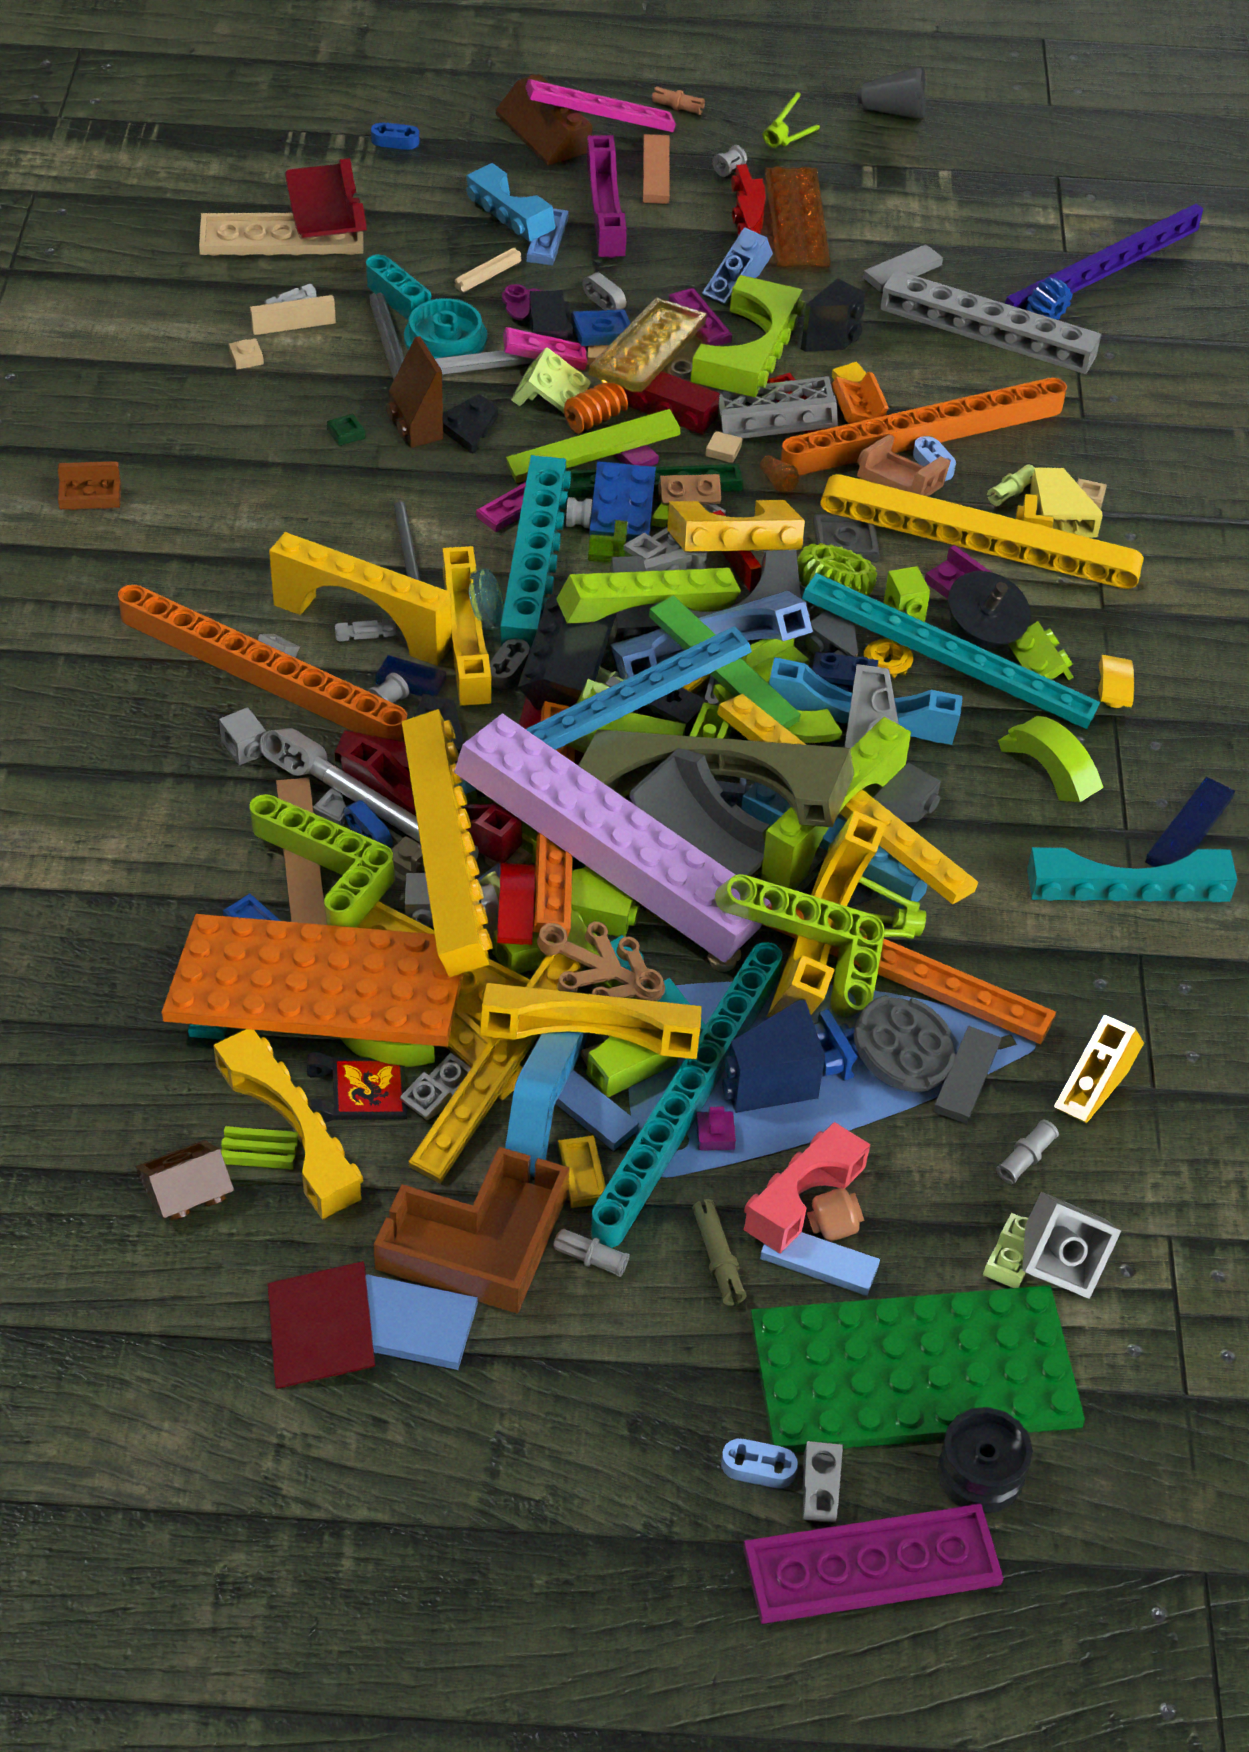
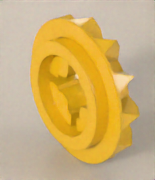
M891 639L875 640L868 644L864 650L865 658L878 660V667L888 668L890 676L894 679L898 674L906 675L908 668H912L913 653L910 648L902 646ZM889 654H891L892 660H890V662H884L886 657H888Z

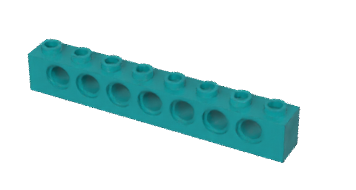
M535 455L530 457L501 620V646L507 640L517 638L526 641L531 648L545 604L550 599L546 598L547 594H553L554 576H550V573H556L558 555L554 554V551H560L561 533H557V530H563L564 512H561V509L566 510L568 492L564 491V489H570L571 471H566V458Z

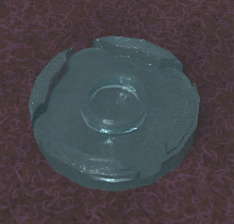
M489 569L475 570L470 575L474 583L469 584V596L474 614L478 620H484L485 624L482 626L484 629L489 631L500 629L504 599L499 583Z

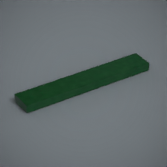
M740 465L656 467L653 495L658 494L660 476L719 474L721 492L742 491L743 480ZM596 469L567 470L571 471L570 489H567L568 497H593Z

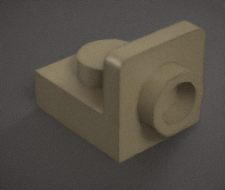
M405 836L391 849L393 852L394 870L405 877L406 873H425L421 844Z

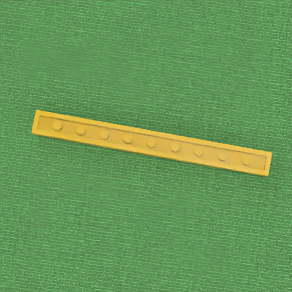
M744 694L719 704L717 715L750 741L806 745ZM863 789L853 796L839 812L848 820L855 810L886 824L879 846L952 905L975 892L978 885L977 880Z

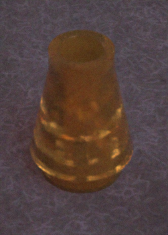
M771 455L762 459L760 468L765 472L777 491L790 492L798 485L799 474L795 466L775 459Z

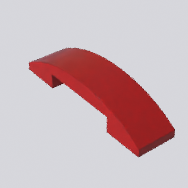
M501 863L497 943L532 945L535 865Z

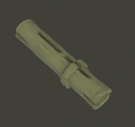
M704 1199L707 1213H704L701 1202L698 1201L693 1205L692 1212L695 1215L711 1261L709 1264L711 1276L717 1279L724 1304L734 1305L731 1291H734L737 1302L741 1303L745 1300L747 1294L737 1272L739 1270L738 1260L730 1252L716 1210V1204L711 1199Z

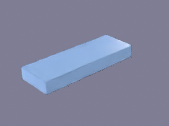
M803 1232L780 1254L764 1244L760 1256L761 1260L868 1296L880 1262L878 1258Z

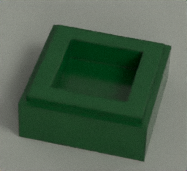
M353 413L327 421V430L338 446L365 438V429Z

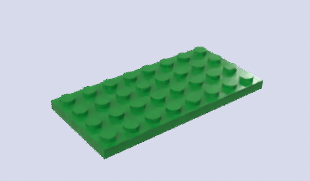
M1051 1285L751 1309L750 1320L771 1445L787 1448L793 1453L805 1452L807 1441L842 1444L843 1448L944 1440L947 1428L956 1416L971 1408L990 1407L1005 1411L1020 1421L1028 1433L1083 1428L1085 1418Z

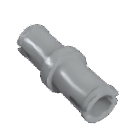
M1044 1119L1038 1123L1026 1138H1020L1014 1144V1151L1001 1165L999 1164L996 1167L999 1177L1006 1183L1013 1184L1030 1165H1036L1042 1157L1041 1153L1059 1136L1055 1125Z

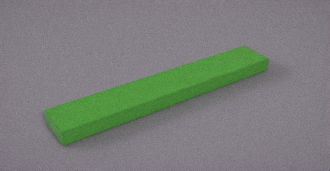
M674 595L650 608L649 617L684 650L716 635ZM741 658L710 673L734 697L744 694L786 729L799 722L801 714Z

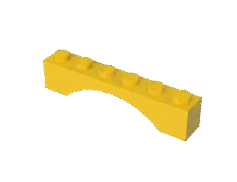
M473 546L442 548L445 590L451 592V640L459 705L491 704V670L482 631Z
M487 983L482 1004L480 1036L517 1040L531 1035L550 1032H586L627 1040L648 1048L660 1056L697 1059L702 1006Z
M245 1029L214 1044L216 1067L232 1090L249 1095L268 1104L289 1122L295 1132H298V1137L305 1152L302 1170L304 1194L323 1220L360 1201V1184L363 1183V1177L355 1163H348L340 1141L336 1137L331 1138L326 1132V1124L320 1113L317 1111L313 1113L311 1111L303 1089L300 1086L294 1087L290 1081L291 1077L286 1065L282 1061L277 1063L273 1057V1050L265 1037L260 1038L253 1029Z

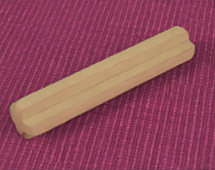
M511 248L460 275L455 279V288L464 293L520 263V251H517L516 248Z

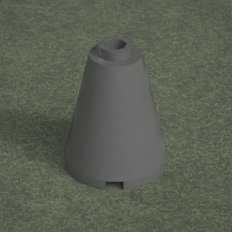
M914 67L863 83L862 88H859L857 91L858 104H862L863 109L917 119L924 118L927 102L924 88L926 87L924 67Z

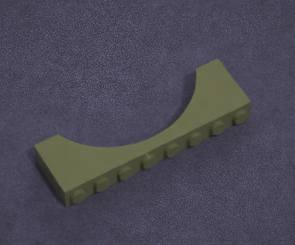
M611 730L596 731L579 764V767L625 797L678 748L705 755L712 775H727L748 779L777 792L791 805L800 825L833 827L854 776L850 748Z

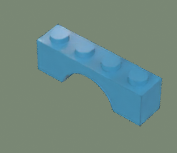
M493 163L466 175L468 184L466 191L470 200L476 202L486 212L498 218L501 223L506 224L517 235H521L531 242L556 229L553 206L538 195L530 197L510 196L507 173Z

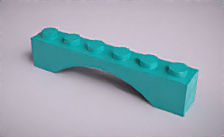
M1032 847L1027 867L1032 900L1230 902L1237 883L1231 850L1197 849L1189 856L1171 864L1154 868L1132 869L1097 863L1081 857L1067 848Z

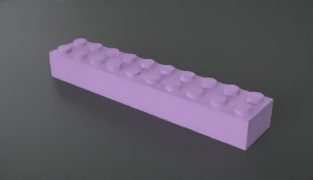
M503 713L462 744L454 771L455 774L560 848L570 853L577 860L725 963L761 928V923L728 914L722 911L716 904L715 893L717 888L733 877L734 873ZM731 888L732 895L740 900L739 892ZM763 898L765 906L769 909L771 902Z

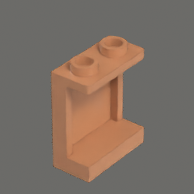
M890 434L881 440H877L868 448L863 449L859 455L858 465L860 467L857 474L858 477L869 482L927 497L943 487L951 460L940 456L924 467L891 451L895 437Z

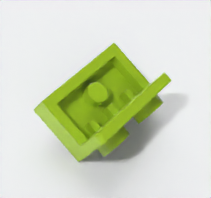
M1039 621L1029 626L1019 639L1008 643L1022 667L1051 680L1062 673L1065 674L1068 680L1074 678L1068 669L1073 665L1064 649L1059 652L1056 650L1055 646L1060 644L1050 628L1044 631Z

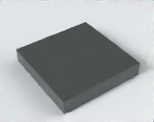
M834 514L814 515L813 527L817 545L823 543L825 545L832 544L836 547L842 546L844 549L861 554L864 559H868L870 562H879L880 554L875 525Z

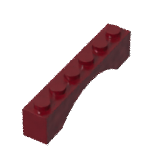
M360 736L341 754L342 771L416 816L410 772L395 759L388 749ZM467 803V805L462 806V808L466 809L471 823V828L466 829V831L470 832L474 845L479 849V853L501 864L505 863L522 845V820L496 803L485 805Z

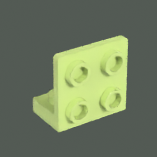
M546 347L528 367L511 400L518 406H521L527 399L532 401L539 394L564 413L566 400L575 397L579 393H584L591 381Z

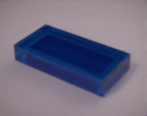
M390 655L386 657L376 674V684L381 685L386 681L387 675L397 673L407 683L409 693L421 697L423 694L437 697L446 681V671Z

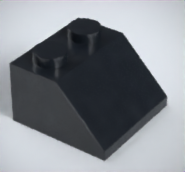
M837 278L810 300L805 306L801 350L805 352L844 350L852 342H856L862 333L861 319L865 310V291Z

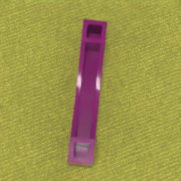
M587 136V170L599 257L610 258L626 256L627 228L625 213L621 211L618 194L614 136Z

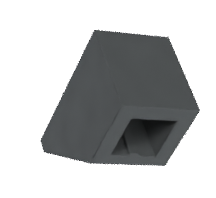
M828 610L811 621L813 632L805 634L804 647L815 655V652L857 657L858 650L854 622L843 619L841 616Z

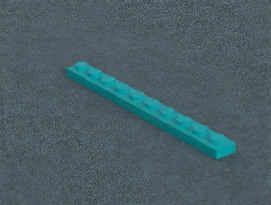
M818 573L814 575L804 590L802 599L817 607L841 616L843 619L852 621L902 646L911 648L931 659H935L959 672L983 681L985 684L994 686L1085 729H1088L1100 705V702Z

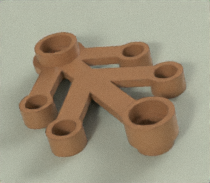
M601 922L590 923L585 933L586 941L596 946L600 956L567 941V932L559 924L548 923L540 929L537 944L544 954L552 956L560 953L592 968L576 973L571 971L563 972L557 983L558 991L577 993L579 987L615 979L624 985L609 989L601 986L596 987L591 994L621 998L635 997L636 999L658 1001L662 998L665 991L663 977L656 970L647 969L639 952V942L635 938L623 937L617 947V955L622 960L629 962L632 970L630 971L620 965L607 937L608 929ZM592 932H598L601 936H596ZM624 947H630L633 951H627ZM564 981L573 983V986L566 985Z

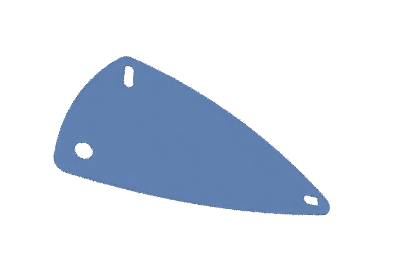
M732 982L696 983L676 986L690 1005L702 1006L701 1019L707 1024ZM779 982L750 1029L769 1018L767 1014ZM829 985L824 1000L811 1015L813 1023L818 1022L820 1011L829 1009L839 1026L847 1023L849 1028L855 1027L856 1020L861 1012L848 1018L837 1015L833 1011L830 1002L833 985ZM874 991L873 1000L887 995L889 998H902L906 1000H910L911 998H913L880 991ZM848 992L849 1001L856 1005L854 996ZM914 998L932 1008L946 1022L951 1030L950 1038L953 1043L954 1054L957 1053L968 1026L999 1037L1012 1035L1017 1045L998 1049L988 1074L1031 1053L1036 1047V1042L955 1007ZM857 1056V1060L851 1068L854 1072V1078L844 1081L840 1073L823 1076L822 1074L818 1099L735 1113L731 1099L726 1100L723 1093L722 1079L727 1078L725 1070L700 1112H709V1107L724 1106V1112L733 1111L736 1137L735 1150H699L695 1119L687 1133L689 1137L687 1147L676 1151L661 1177H675L718 1168L811 1143L813 1137L819 1131L824 1132L834 1122L848 1131L867 1125L938 1097L945 1080L939 1086L928 1091L909 1092L900 1090L876 1077L866 1067L860 1056ZM678 1057L676 1065L628 1088L631 1116L639 1122V1130L635 1133L636 1137L685 1058Z

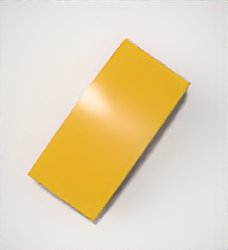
M1101 655L1099 662L1101 680L1098 687L1100 701L1113 708H1121L1122 706L1132 707L1134 698V669L1132 660Z

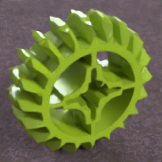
M823 543L818 545L810 544L803 548V551H801L797 558L799 581L803 587H807L814 575L818 573L869 597L877 582L876 577L878 573L876 572V567L868 559H864L861 554L844 549L842 546L836 547L832 544L825 545Z

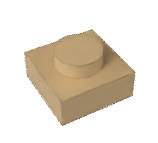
M256 338L229 343V353L236 369L264 364L263 354Z

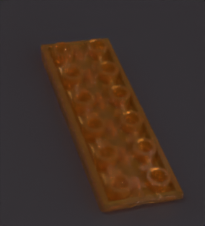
M765 168V184L776 267L808 265L829 268L831 262L817 168Z

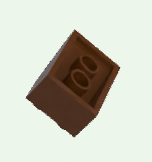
M420 336L414 338L390 387L389 403L386 404L389 419L396 422L400 437H405L411 448L443 440L442 370Z

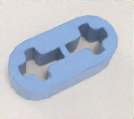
M931 436L917 438L914 444V459L924 467L940 456L951 460L945 481L952 479L956 465L954 457L936 438Z
M734 1439L729 1441L723 1449L721 1467L724 1473L734 1480L772 1488H785L793 1483L796 1477L797 1458L792 1451L781 1446L747 1439ZM737 1454L745 1455L742 1465L735 1464ZM776 1462L784 1463L782 1473L774 1472Z

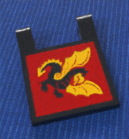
M318 1052L308 1055L307 1075L309 1077H323L329 1074L333 1076V1103L323 1099H312L308 1104L313 1113L316 1111L320 1113L325 1123L331 1120L407 1119V1105L400 1100V1096L406 1091L405 1066L383 1063L372 1058L330 1057Z

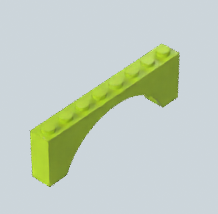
M630 712L622 718L608 723L605 730L685 736L686 724ZM587 866L572 871L571 908L579 912L585 926L588 927L592 922H601L607 927L608 935L617 937L623 935L626 937L629 925L635 926L639 906L635 905L636 900Z

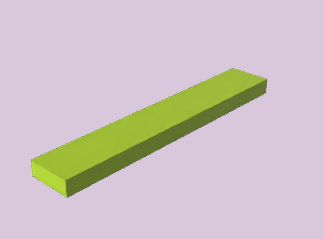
M668 409L506 457L507 466L515 482L519 483L527 480L531 455L566 458L567 469L680 435V426L671 410Z

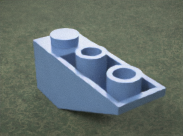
M744 227L702 294L723 305L728 304L731 301L732 288L739 275L757 278L773 255L767 237Z

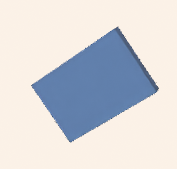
M366 1274L374 1352L459 1370L478 1305L477 1297Z

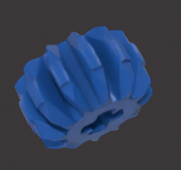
M1048 277L1044 282H1040L1036 289H1033L1032 295L1027 299L1026 309L1027 311L1059 320L1060 316L1065 313L1066 308L1070 306L1073 294L1070 292L1071 289L1062 280H1058L1056 277Z

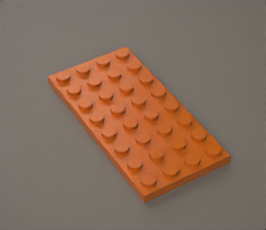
M195 914L162 1009L163 1022L447 1047L464 973L449 978L438 956L435 934Z

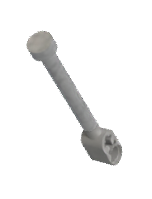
M293 728L270 730L261 736L260 750L267 759L293 775L311 774L354 802L363 801L378 817L420 842L416 816L327 761V753L321 745ZM475 846V851L470 852V854L474 855L475 859H477L479 849Z

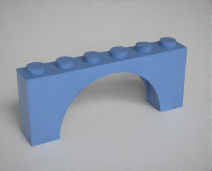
M789 591L698 618L716 635L736 626L747 640L778 639L785 641L813 632L805 601ZM663 629L610 644L617 672L623 680L685 651Z

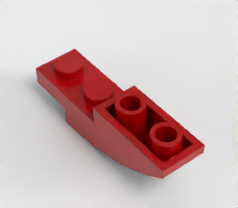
M747 164L736 165L735 176L731 178L732 191L737 193L736 207L732 208L733 223L738 225V236L744 227L761 234L765 207L763 179H752Z

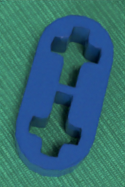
M376 123L371 127V142L379 147L414 149L419 145V130L411 125Z
M359 800L344 808L345 819L352 831L380 842L389 848L393 846V840L388 828L363 801Z

